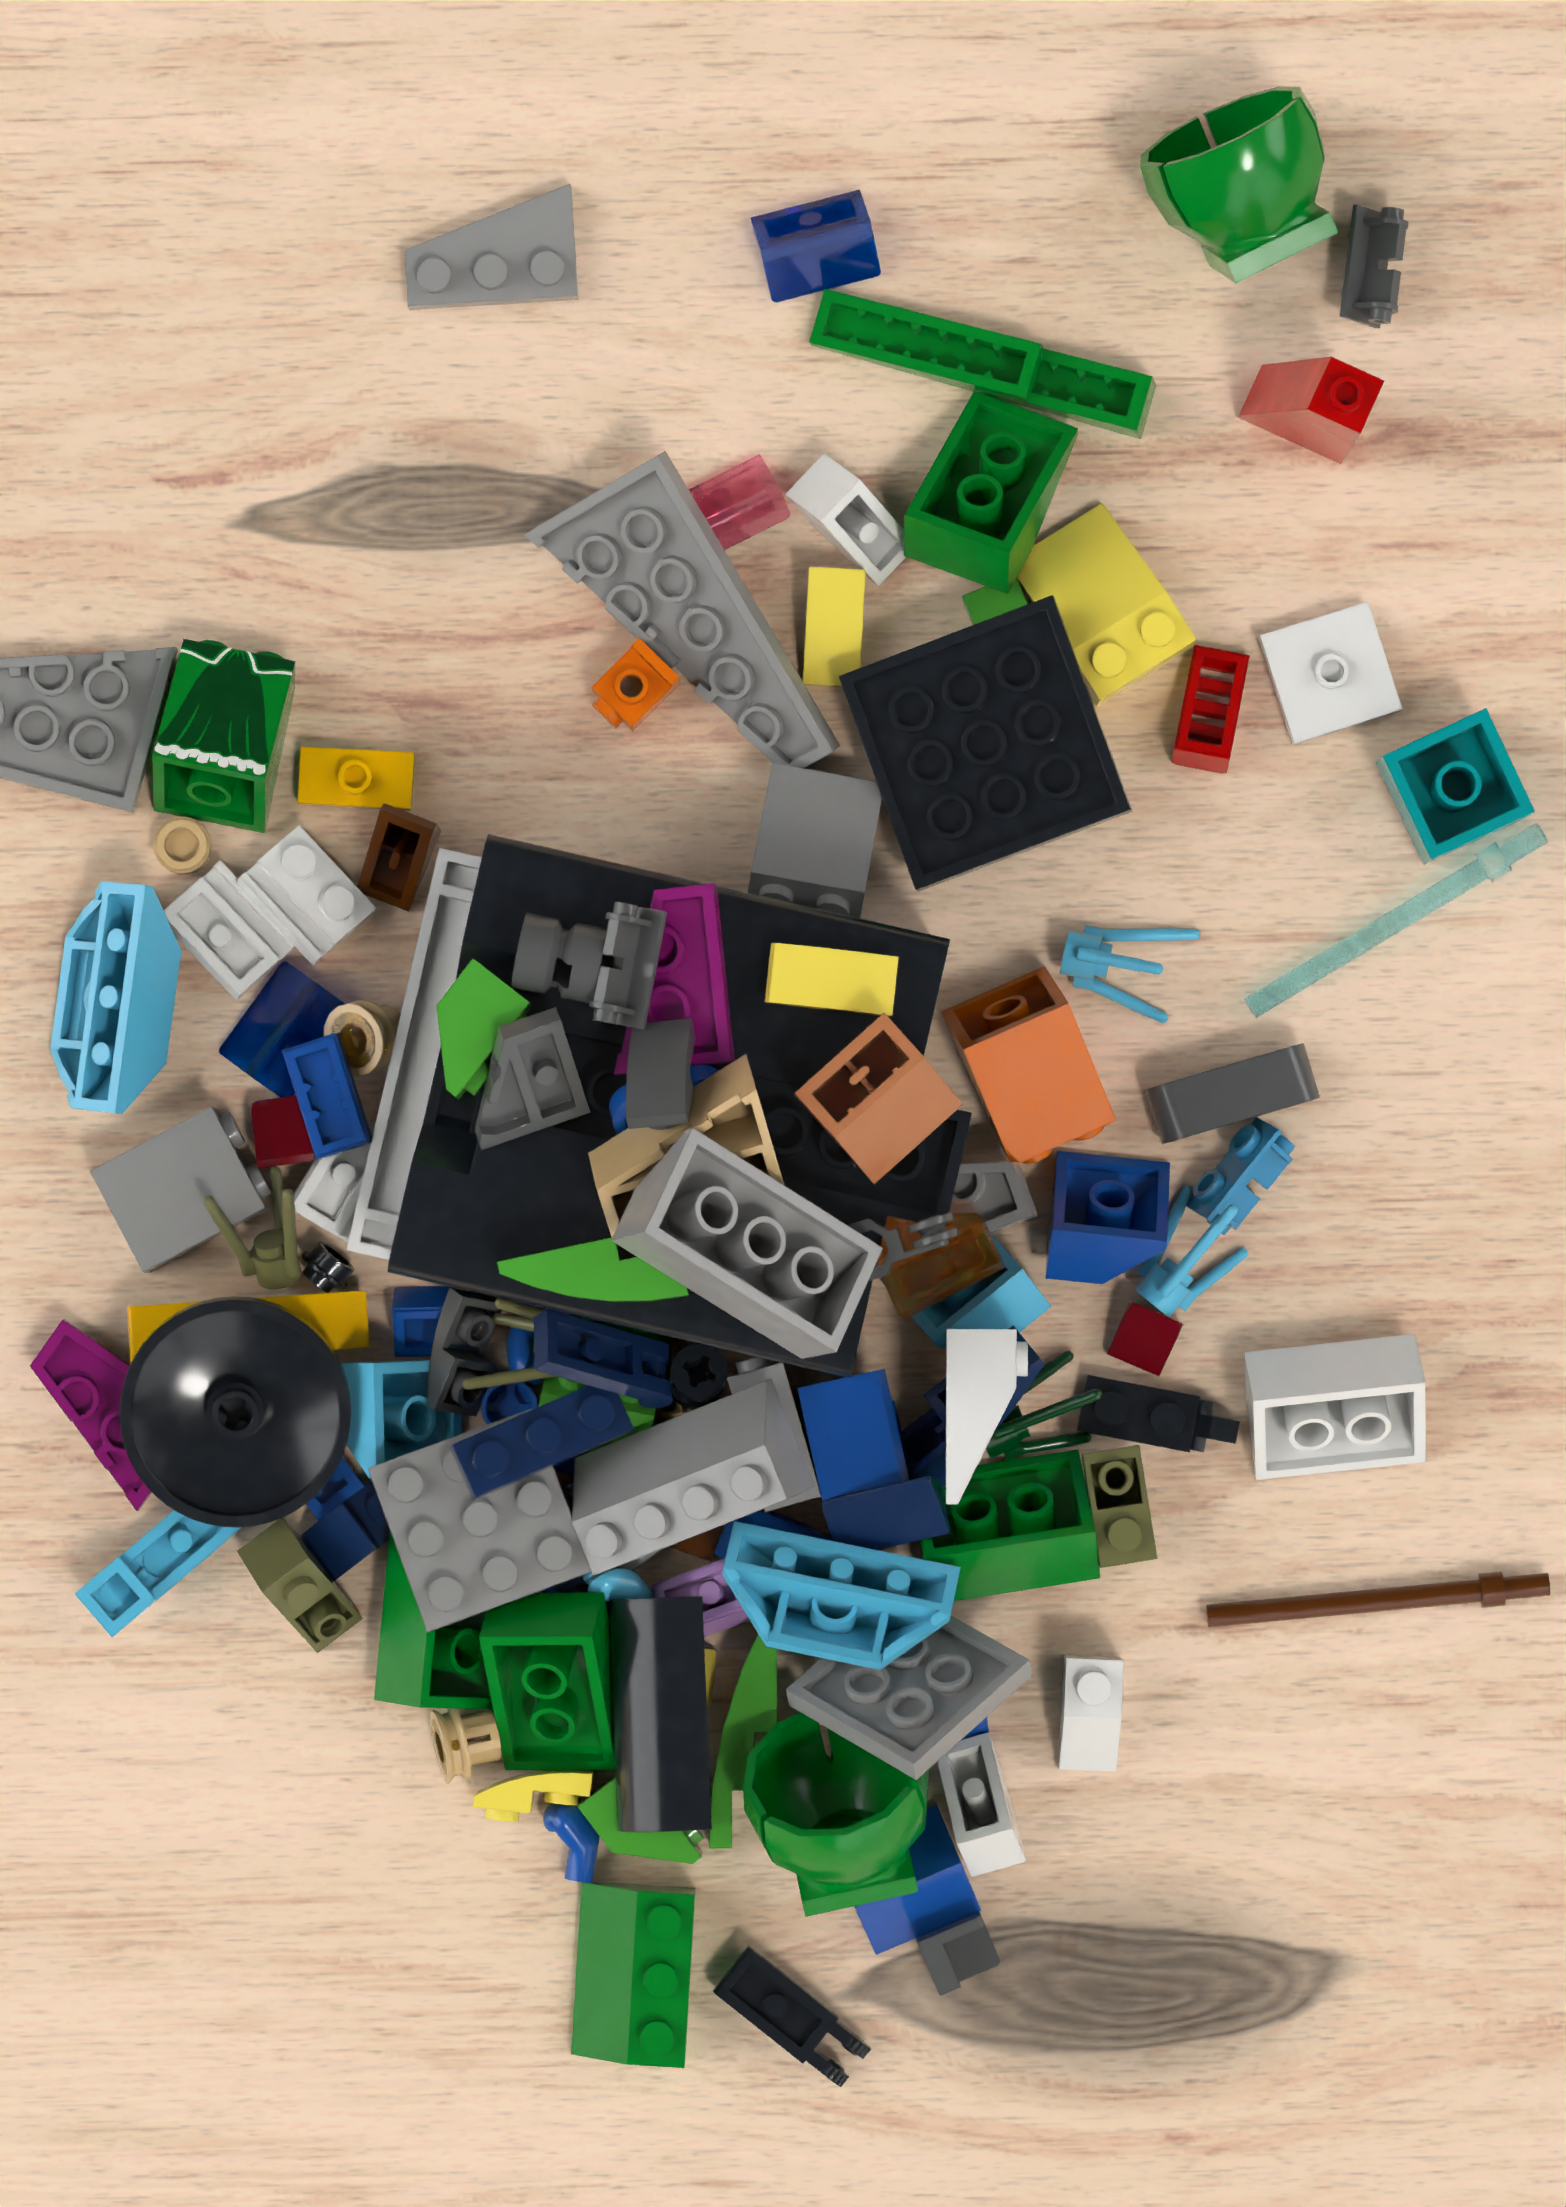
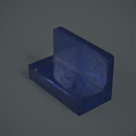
M860 189L750 218L773 302H781L820 292L824 289H831L874 278L881 274L872 225Z
M283 961L221 1045L219 1053L279 1097L292 1096L295 1094L282 1050L324 1037V1025L329 1014L336 1007L345 1005V1003L287 961ZM336 1023L333 1026L334 1032H336Z

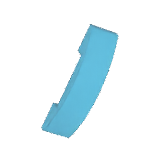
M173 1510L120 1557L118 1556L78 1590L75 1595L113 1638L242 1527L209 1525L188 1518Z

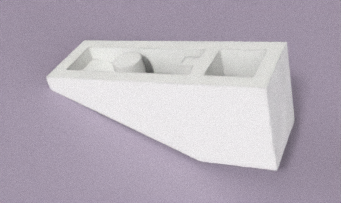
M946 1329V1504L959 1503L1016 1390V1376H1028V1342H1017V1329Z

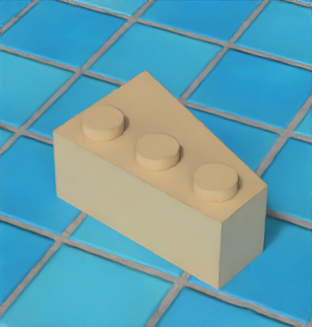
M746 1054L693 1087L694 1093L688 1123L676 1124L671 1128L655 1130L649 1127L627 1128L588 1153L596 1189L611 1237H613L635 1188L683 1133L690 1128L701 1132L784 1185Z

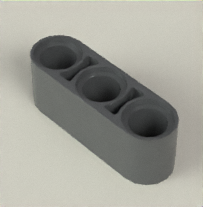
M1304 1043L1146 1089L1162 1144L1320 1098Z

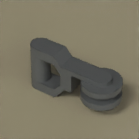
M952 1212L944 1215L939 1214L907 1226L909 1234L913 1232L920 1234V1239L912 1242L914 1249L906 1251L899 1228L889 1230L872 1218L847 1225L860 1234L873 1230L884 1237L888 1253L883 1264L874 1267L868 1281L889 1275L894 1262L949 1245L948 1238L959 1235L957 1228L949 1230L945 1226L946 1222L954 1219Z

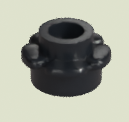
M319 1241L310 1253L307 1251L302 1253L303 1260L308 1262V1265L302 1271L303 1274L321 1290L329 1293L334 1286L341 1290L348 1286L346 1280L354 1272L355 1268L332 1247Z

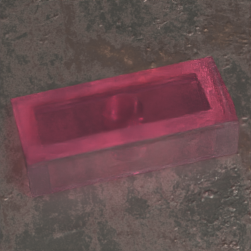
M760 454L689 489L724 550L786 520L790 516L784 496Z

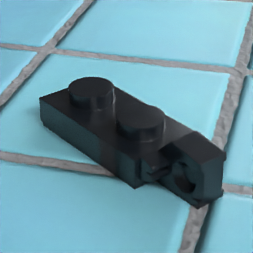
M1087 1375L1084 1393L1093 1389H1099L1102 1392V1397L1081 1407L1076 1431L1189 1453L1190 1450L1204 1452L1206 1439L1236 1444L1240 1421L1211 1416L1212 1401L1201 1400L1200 1396Z

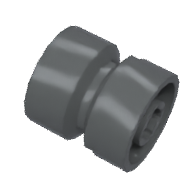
M527 912L518 943L511 987L542 995L553 987L558 989L562 999L587 1004L590 1001H594L600 966H603L605 958L603 949L607 928L576 922L567 930L563 929L558 918Z

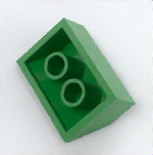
M1078 1449L977 1465L958 1504H946V1484L941 1487L951 1533L920 1540L923 1560L961 1567L954 1601L1100 1578L1095 1527Z
M391 1532L389 1533L374 1700L419 1708L493 1710L479 1639L486 1611L427 1633Z
M581 1882L572 2055L626 2065L685 2068L696 1888Z

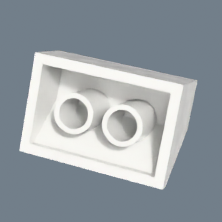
M1415 1334L1244 1352L1245 1393L1256 1480L1426 1462L1425 1378Z

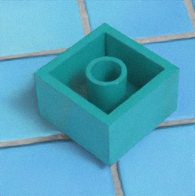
M1487 708L1385 754L1376 762L1423 865L1525 819L1535 812Z

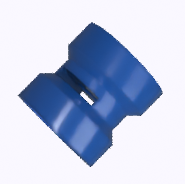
M526 1382L490 1387L482 1400L481 1410L483 1419L488 1425L523 1411L533 1410L539 1407V1396L533 1387Z

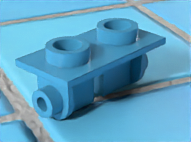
M1256 1117L1250 1125L1244 1126L1234 1135L1230 1142L1228 1153L1216 1168L1209 1170L1198 1180L1194 1187V1195L1186 1206L1207 1219V1223L1212 1225L1229 1205L1234 1204L1237 1206L1238 1212L1221 1234L1225 1235L1230 1228L1237 1230L1242 1221L1260 1200L1259 1197L1246 1187L1253 1178L1258 1184L1268 1190L1286 1166L1293 1160L1289 1154L1293 1151L1295 1145L1281 1135L1282 1132L1279 1129Z

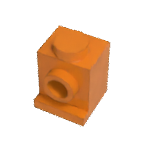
M638 638L631 645V648L591 687L592 692L598 697L592 706L615 729L623 722L633 732L681 684L680 677ZM628 677L638 678L643 684L642 691L635 697H627L620 690L621 683Z

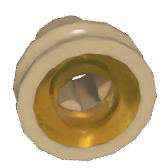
M363 999L336 1007L329 1014L324 1025V1036L333 1033L340 1034L353 1076L358 1077L370 1074L371 1072L382 1070L390 1063L401 1013L392 1006H379L375 1002Z
M449 1708L445 1714H440L436 1710L430 1712L434 1750L441 1774L447 1784L457 1775L469 1779L471 1777V1766L501 1759L500 1737L490 1709L462 1716L454 1708ZM480 1736L483 1737V1739L467 1742V1739Z

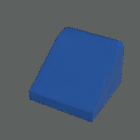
M411 1286L396 1287L394 1289L392 1318L395 1357L431 1356L437 1324L450 1287Z

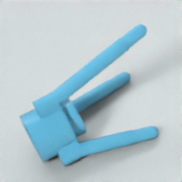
M1085 925L1084 933L1069 930L1060 974L1074 977L1072 987L1091 990L1143 1016H1147L1160 1023H1165L1168 1020L1167 1013L1095 979V976L1106 978L1109 966L1152 974H1161L1163 966L1160 963L1113 954V945L1103 942L1197 940L1200 937V931L1197 929L1178 928L1102 929Z
M1186 1185L1182 1188L1168 1215L1167 1246L1192 1195L1193 1190L1190 1186ZM1234 1204L1229 1205L1178 1265L1169 1258L1161 1266L1159 1265L1166 1250L1144 1261L1136 1271L1143 1279L1135 1290L1169 1318L1178 1307L1186 1311L1200 1294L1231 1271L1233 1267L1248 1255L1245 1248L1238 1249L1187 1288L1194 1280L1188 1272L1237 1214V1206Z

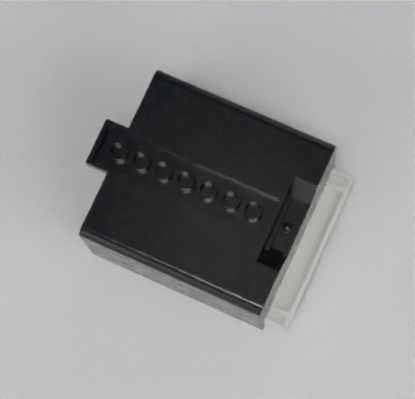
M492 834L487 836L482 857L439 848L346 1250L389 1260L387 1270L389 1273L851 1378L873 1280L868 1281L837 1352L801 1359L688 1289L689 1296L657 1301L609 1302L558 1294L532 1287L499 1274L497 1264L499 1261L612 1238L596 1189L588 1153L618 1135L613 1126L609 1103L613 1094L627 1084V1074L614 1075L618 1054H621L627 1026L592 1020L594 1008L589 1007L587 1003L562 999L557 988L551 987L544 995L513 989L532 1005L525 1014L526 1016L556 1007L590 1113L482 1150L475 1133V1126L485 1085L475 1096L466 1090L460 1099L446 1090L436 1005L472 959H475L511 987L518 943L527 912L558 918L563 929L567 930L576 922L608 928L609 919H606V913H613L615 902L650 909L654 890L707 883ZM717 886L734 1057L737 1060L743 1055H747L784 1186L846 1225L872 1218L885 1226L887 1216L918 1223V1221L949 1213L972 1113L956 1110L878 1182L873 1184L798 1101L794 1093L880 1016L766 1003L765 994L771 943L897 956L899 958L893 1015L888 1017L924 1056L950 939ZM730 1063L716 1064V1065H709V1066H712V1067L716 1068L717 1070H721L722 1068L726 1067V1066L729 1065ZM873 1230L862 1233L863 1236L881 1246L883 1236ZM618 1245L621 1260L637 1257Z

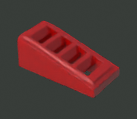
M1194 645L1171 760L1173 764L1221 774L1227 773L1250 655ZM1201 669L1232 674L1234 675L1233 683L1200 677ZM1196 692L1230 698L1229 705L1195 698ZM1192 714L1225 721V726L1223 728L1192 722ZM1189 737V738H1194V739H1198V740H1203V741L1218 743V744H1221V746H1219V745H1213V744H1208V743H1203V742H1198V741H1193V740H1187V738Z

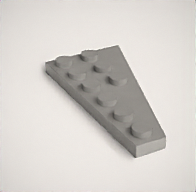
M666 451L524 534L538 548L544 546L564 565L562 570L576 583L582 581L606 603L605 610L637 639L640 638L671 669L675 666L696 686L694 691L709 705L714 702L738 724L737 731L772 763L805 768L840 747L838 740Z
M176 647L142 651L120 650L95 654H57L0 658V779L134 814L178 649Z

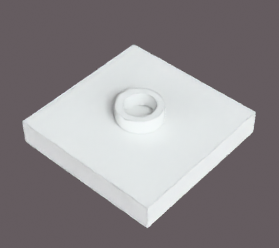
M1368 601L1262 634L1258 637L1293 745L1403 710Z

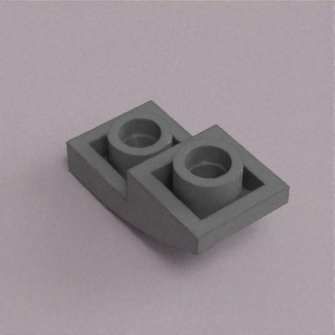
M692 1018L646 1022L645 1030L632 1028L626 1085V1120L628 1129L649 1127L655 1130L671 1128L676 1124L688 1123L694 1093L690 1074L696 1039Z
M449 1288L437 1324L429 1365L428 1406L433 1410L477 1416L488 1387L468 1390L463 1387L462 1383L467 1378L493 1374L497 1365L484 1356L496 1327L492 1316L495 1313L502 1312L501 1309L495 1306V1297Z

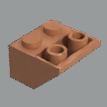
M885 1013L877 1018L794 1093L798 1101L873 1184L878 1182L963 1105L926 1058Z

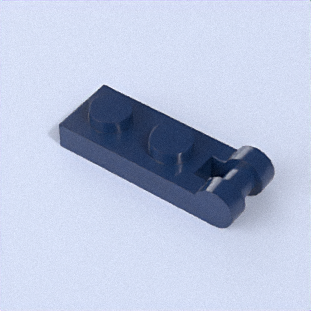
M546 1309L533 1317L534 1368L536 1371L638 1399V1403L647 1408H662L672 1403V1383L666 1380V1369L671 1366V1347L669 1344L550 1309Z

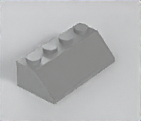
M694 1128L687 1129L635 1188L611 1240L801 1359L837 1352L883 1249Z
M772 1379L575 1458L572 1524L593 1576L787 1500L815 1487Z

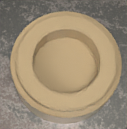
M175 817L167 820L159 827L154 837L153 848L157 860L163 867L175 874L187 875L199 871L206 865L211 856L212 841L206 828L195 819Z

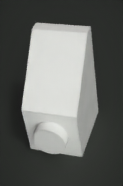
M823 454L785 494L813 527L858 569L866 570L865 575L877 586L906 558L904 556V529L858 477L826 454Z
M1063 1654L1059 1770L1116 1772L1122 1719L1124 1660L1121 1657Z
M989 1732L960 1740L937 1763L956 1843L971 1877L1026 1862L1015 1812Z

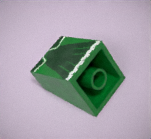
M183 639L152 754L154 811L265 833L295 692V661L284 659L280 655L268 651L252 653L228 648L225 644L214 640L198 642Z

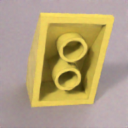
M1103 503L1035 544L1016 578L1030 603L1051 595L1055 597L1089 693L1096 707L1193 647L1197 640L1167 591Z

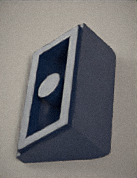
M925 1476L821 1502L826 1523L835 1542L883 1550L951 1533L939 1477Z

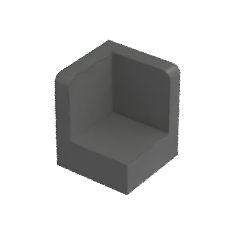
M980 1911L916 1938L940 1996L960 1988L961 1981L994 1968L1000 1963L999 1956Z

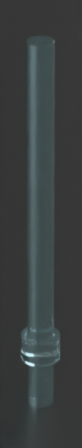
M1536 823L1501 845H1498L1496 842L1491 843L1475 853L1476 860L1246 997L1244 1000L1255 1018L1259 1017L1483 881L1489 879L1491 882H1494L1512 871L1511 864L1548 843L1546 835Z

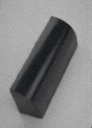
M702 1596L610 1599L609 1618L618 1831L711 1830Z

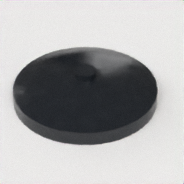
M238 1296L219 1297L190 1305L176 1312L153 1330L142 1343L131 1362L122 1387L119 1413L120 1428L124 1447L136 1473L147 1488L167 1506L188 1518L209 1525L236 1528L257 1526L281 1519L295 1512L315 1497L328 1483L343 1457L351 1425L350 1390L346 1374L336 1352L327 1339L306 1319L290 1309L263 1299Z

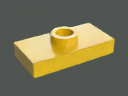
M301 746L297 803L299 805L381 809L383 803L401 810L412 811L415 753Z

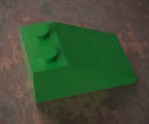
M974 391L904 514V556L1008 594L1033 548L1078 436V428Z
M604 1592L534 1593L486 1611L479 1639L495 1721L500 1737L505 1770H615L610 1623Z

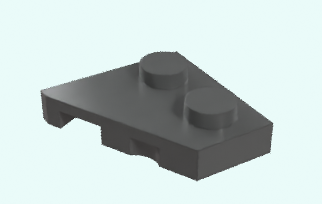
M556 1007L499 1026L475 1126V1133L482 1150L590 1113Z

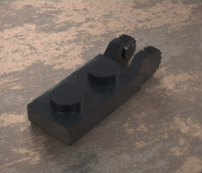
M750 1945L746 1947L713 1989V1992L802 2064L807 2061L840 2087L849 2078L844 2068L835 2060L829 2059L815 2049L827 2033L831 2034L841 2042L847 2051L862 2059L872 2049L859 2036L837 2021L839 2019L838 2015Z

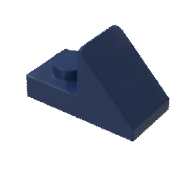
M371 1481L349 1499L340 1503L300 1535L334 1581L389 1540L390 1529L373 1482Z

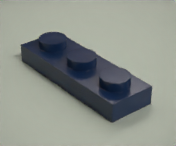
M588 1385L454 1443L450 1449L474 1501L633 1431L634 1427L618 1393Z

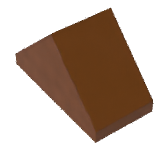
M383 803L357 888L364 895L409 912L441 833L437 823Z

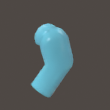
M612 1568L593 1576L592 1572L583 1575V1580L589 1585L587 1591L604 1592L605 1601L607 1602L610 1599L655 1598L653 1590L634 1571L629 1569L613 1570Z

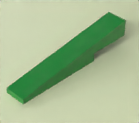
M824 289L809 341L810 345L969 391H977L990 397L1138 439L1142 438L1156 389L1153 376L1044 349L1040 343Z

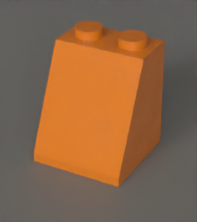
M1045 966L941 1011L999 1145L1009 1162L1023 1164L1038 1162L1046 1158L1053 1148L1071 1140L1083 1141L1093 1138L1103 1131L1105 1125L1117 1121L1071 1007Z

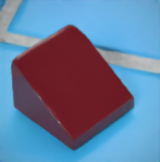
M296 1095L259 1100L251 1104L258 1168L262 1169L315 1160L314 1151Z
M1128 1302L1107 1355L1160 1376L1183 1324L1136 1303Z

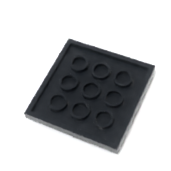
M1053 595L839 676L913 885L918 892L1133 812Z

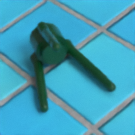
M1065 1351L1052 1361L1046 1363L1024 1394L1072 1361L1073 1353ZM1093 1389L1023 1415L1019 1405H1016L994 1431L986 1447L989 1457L993 1458L1004 1453L1008 1461L1026 1453L1089 1443L1091 1435L1086 1432L1027 1441L1021 1440L1031 1437L1028 1427L1101 1399V1390Z

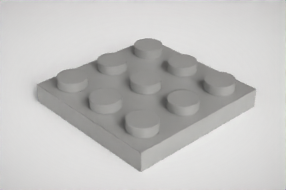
M532 1409L368 1468L427 1633L591 1572L573 1527L572 1517L553 1466L473 1501L450 1449L454 1443Z
M951 1616L948 1623L881 1670L821 1658L786 1689L789 1706L917 1780L1032 1677L1029 1659Z

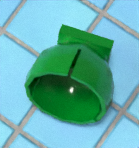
M1278 86L1240 97L1203 113L1216 144L1214 148H1211L1201 122L1196 116L1162 136L1141 154L1140 168L1147 192L1168 225L1204 244L1201 248L1209 266L1234 283H1238L1339 233L1330 212L1315 203L1325 159L1324 147L1315 111L1300 87Z
M800 1712L776 1723L748 1754L743 1798L744 1811L771 1861L777 1866L796 1873L805 1917L918 1892L909 1847L925 1829L929 1769L915 1780L827 1728L832 1750L831 1757H829L825 1751L819 1723Z

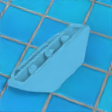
M101 881L94 892L95 898L82 910L65 936L50 1050L60 1079L69 1092L67 1098L71 1108L123 1114L167 1062L182 950L153 886Z
M734 1521L722 1575L766 1647L881 1670L950 1621L961 1567Z

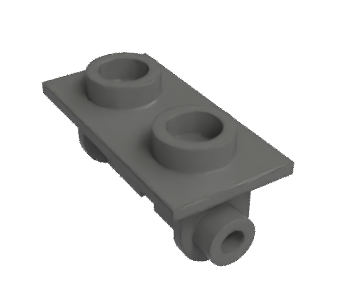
M1358 204L1353 205L1348 235L1344 284L1341 292L1340 317L1373 328H1380L1381 324H1390L1392 314L1398 313L1399 306L1397 302L1401 271L1395 269L1387 270L1388 261H1403L1406 229H1408L1409 224L1408 221L1403 220V209L1383 207L1381 212Z
M615 902L613 913H606V919H609L603 949L605 958L603 966H600L594 1001L589 1002V1007L594 1008L592 1020L645 1030L667 917L666 911Z

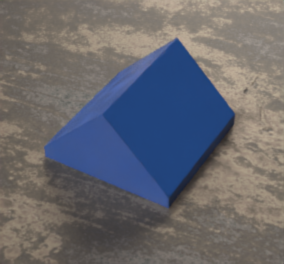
M885 1369L853 1375L851 1378L844 1377L797 1388L822 1501L909 1480Z
M937 1804L927 1808L925 1829L909 1847L918 1892L854 1906L876 1955L981 1911Z

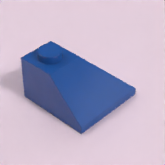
M1057 1151L1048 1230L1045 1278L1104 1284L1166 1250L1170 1163Z

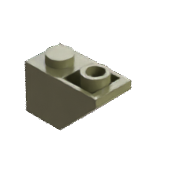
M1134 1445L1082 1454L1085 1484L1096 1533L1099 1567L1104 1568L1158 1559L1140 1446Z
M284 1517L237 1551L261 1592L317 1653L363 1619L337 1582L333 1580L305 1541Z

